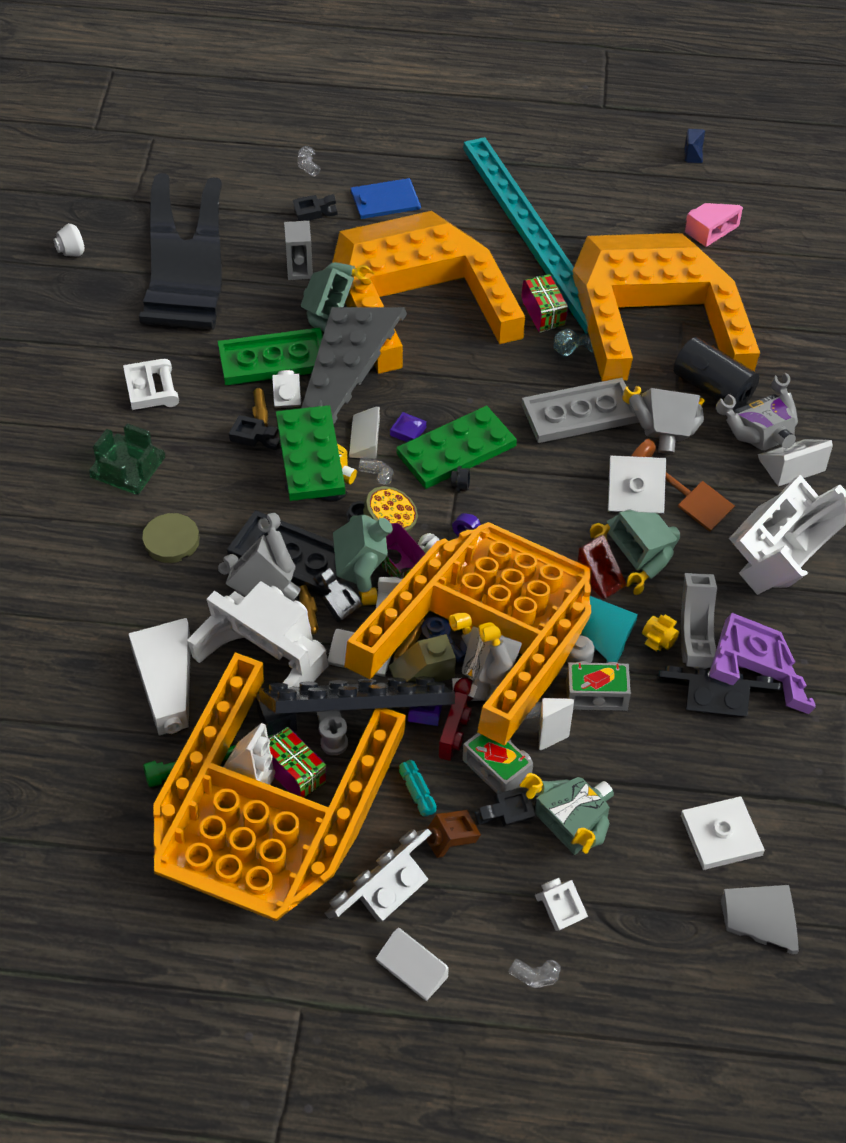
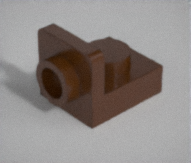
M462 810L436 814L427 828L432 834L426 840L435 856L440 858L444 857L451 846L476 843L481 834L468 811Z

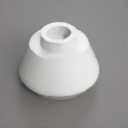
M66 224L56 233L57 238L53 239L58 253L62 252L64 256L79 257L85 250L81 234L73 224Z

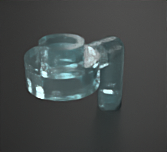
M565 329L558 332L554 338L553 347L562 356L570 355L579 345H584L594 353L590 337L586 334L577 335L571 329Z

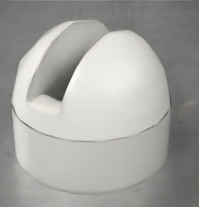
M427 533L421 536L418 545L427 553L439 541V538L434 534Z

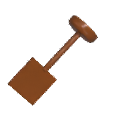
M649 438L639 445L631 457H652L656 449L654 442ZM666 472L665 480L687 496L678 504V507L711 532L735 507V505L704 481L691 492Z

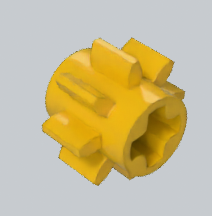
M666 614L664 616L660 615L659 619L652 616L642 631V635L648 638L645 645L655 651H661L662 648L669 650L679 636V631L673 628L677 621Z

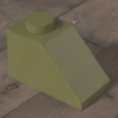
M447 634L417 641L390 664L389 669L392 678H404L406 682L416 681V677L420 676L433 677L434 681L441 682L455 678L456 657Z

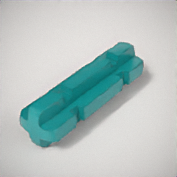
M413 760L401 763L399 765V772L403 780H406L405 784L414 802L418 804L417 808L423 817L434 814L437 810V805L433 797L429 795L430 791L421 773L417 772L419 769Z

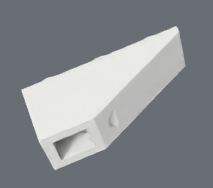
M261 723L241 739L223 767L270 785L273 781L275 770L273 769L272 755L269 747L270 739H268L266 725Z

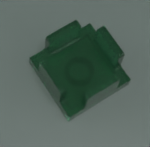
M127 423L124 427L125 436L117 433L114 438L112 430L106 429L93 447L96 461L89 470L90 478L139 495L165 459V452L152 445L150 432Z

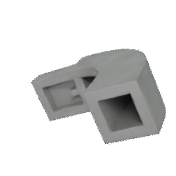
M685 573L681 609L682 661L686 663V666L695 669L711 668L716 653L714 610L717 585L714 575Z

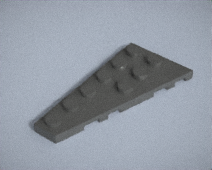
M332 307L302 408L330 405L334 424L338 419L336 415L343 404H348L352 398L351 392L355 386L362 383L380 356V349L385 341L391 339L394 335V328L399 320L403 321L406 317L407 312L405 308Z

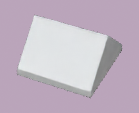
M804 439L795 442L790 448L779 447L758 454V457L777 486L790 483L799 475L806 478L826 471L833 444L832 440Z

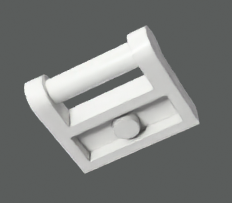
M168 359L123 365L132 410L159 405L174 407L179 403L178 393L174 391L171 378L172 366ZM158 373L160 375L163 392L156 393L152 374Z

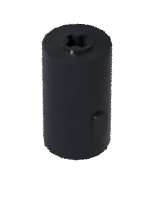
M698 337L690 339L684 345L674 363L673 371L676 375L716 400L722 399L724 401L728 394L732 395L736 400L732 410L747 404L759 383L758 373Z

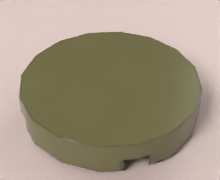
M167 513L157 516L148 522L143 530L142 540L145 550L149 552V556L154 560L163 563H175L182 561V558L187 555L189 557L194 554L199 546L200 536L196 523L188 516L179 513Z

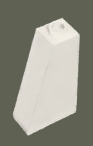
M187 618L129 633L132 652L159 736L167 733L173 734L181 729L188 728L190 647L187 640L190 638Z

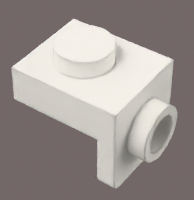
M285 370L279 371L278 375H272L275 409L301 407L299 374Z

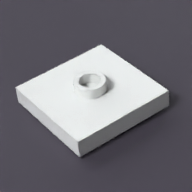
M610 456L608 512H624L631 509L637 512L664 514L666 458Z
M741 796L682 810L681 818L703 870L763 856L765 850Z

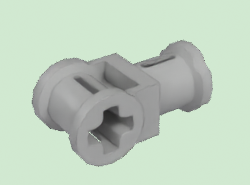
M340 710L317 711L319 731L322 736V750L329 755L343 753L348 747V738L346 736L347 723L341 717Z

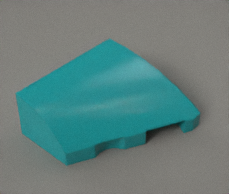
M590 596L591 615L580 635L588 637L593 642L594 651L598 650L607 660L606 663L618 662L624 650L625 642L637 621L638 614Z

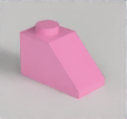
M704 203L688 213L685 233L707 247L739 227L743 207L740 205Z

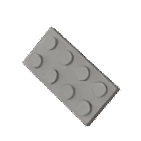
M623 378L522 398L523 410L538 443L639 422L631 405L625 403L622 399L625 387H627Z

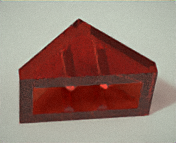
M600 535L579 548L577 562L590 568V587L602 599H606L627 585L605 535Z

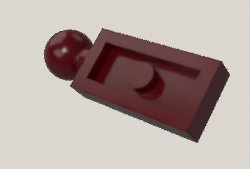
M461 678L454 685L455 704L451 706L439 741V758L451 761L454 750L459 751L461 748L464 733L460 731L462 725H468L472 708L467 707V703L474 699V697L469 696L473 682L470 678Z

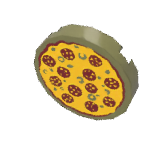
M381 486L374 488L365 498L364 515H368L377 521L380 518H385L390 523H398L408 533L415 526L418 518L417 508L411 498L404 492L394 487Z

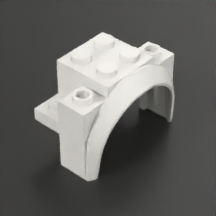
M799 475L779 495L758 506L731 535L729 539L748 561L739 574L757 595L772 587H790L807 575V571L801 569L803 564L846 525V491L841 485H838L818 496L804 478Z
M262 581L245 597L235 591L230 596L223 597L214 591L207 598L211 616L187 640L192 657L200 663L220 646L236 639L246 638L278 660L283 656L290 660L289 667L292 670L283 682L288 684V687H299L300 682H314L329 666L325 647L317 640L312 639L306 607L299 601H291L277 587H270Z

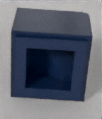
M687 130L684 146L686 162L703 163L702 147L705 130Z

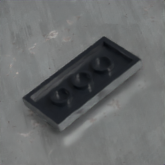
M254 511L228 547V555L234 554L240 559L262 535L267 537L268 532H263L258 527L260 519H267L266 514ZM280 520V526L276 531H280L286 548L295 564L291 582L299 586L305 585L308 590L325 596L327 592L322 590L313 578L320 572L330 568L336 580L339 582L341 579L336 574L334 541Z

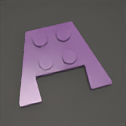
M731 613L724 622L710 669V677L734 685L740 679L738 667L747 668L760 673L762 676L773 677L783 683L786 706L807 714L816 708L813 698L807 699L803 690L806 687L803 677L796 675L792 667L795 660L782 633Z

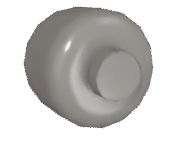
M580 635L566 662L576 663L585 661L591 663L595 648L593 642L588 637Z

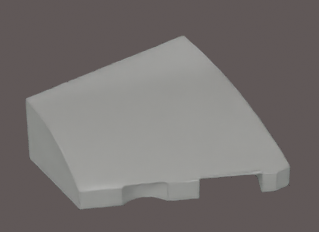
M789 885L724 889L721 906L726 931L739 936L748 935L756 942L764 945L768 941L788 949L787 953L789 954L798 953L796 920Z

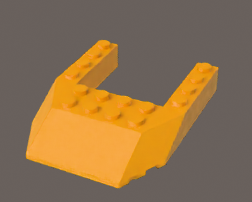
M433 211L339 232L332 263L353 265L355 269L361 265H366L374 272V274L367 273L364 276L372 282L369 285H365L357 277H353L354 280L345 301L347 307H384L380 299L382 296L465 278L498 343L503 344L523 339L525 315L489 249ZM395 331L392 338L387 339L381 347V354L374 363L378 374L403 368V346Z
M684 234L587 236L573 268V279L578 289L579 301L588 325L587 330L602 381L623 378L624 381L628 380L633 360L618 307L704 304L719 350L755 371L760 351L735 281Z
M489 522L478 526L474 530L463 531L459 533L458 538L448 541L446 538L439 540L349 638L346 646L344 667L371 679L429 611L446 619H449V616L453 614L467 613L472 620L471 629L473 626L478 628L481 624L492 622L500 629L502 636L522 643L519 653L523 655L482 706L477 731L505 746L560 672L590 618V568Z
M235 652L154 802V873L277 921L336 873L358 836L404 735L406 715L388 708H375L330 806L326 807L220 766L264 682L263 662Z

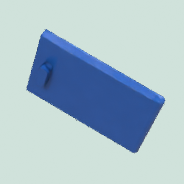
M410 178L351 188L360 219L421 209Z

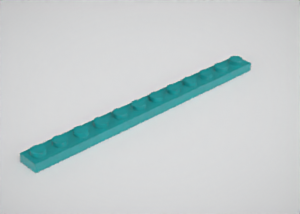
M484 137L465 141L463 150L546 275L550 274L568 308L587 334V321L582 311L578 289L573 279V265L487 139Z

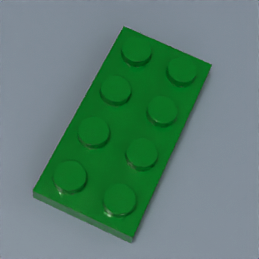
M312 328L218 341L225 385L273 379L272 375H278L279 371L285 370L293 371L294 374L299 375L312 374L322 341L321 329Z
M330 405L276 411L290 501L346 494Z
M484 406L398 446L397 456L421 485L427 489L451 478L452 470L457 471L458 466L472 468L516 447L517 439L488 406Z

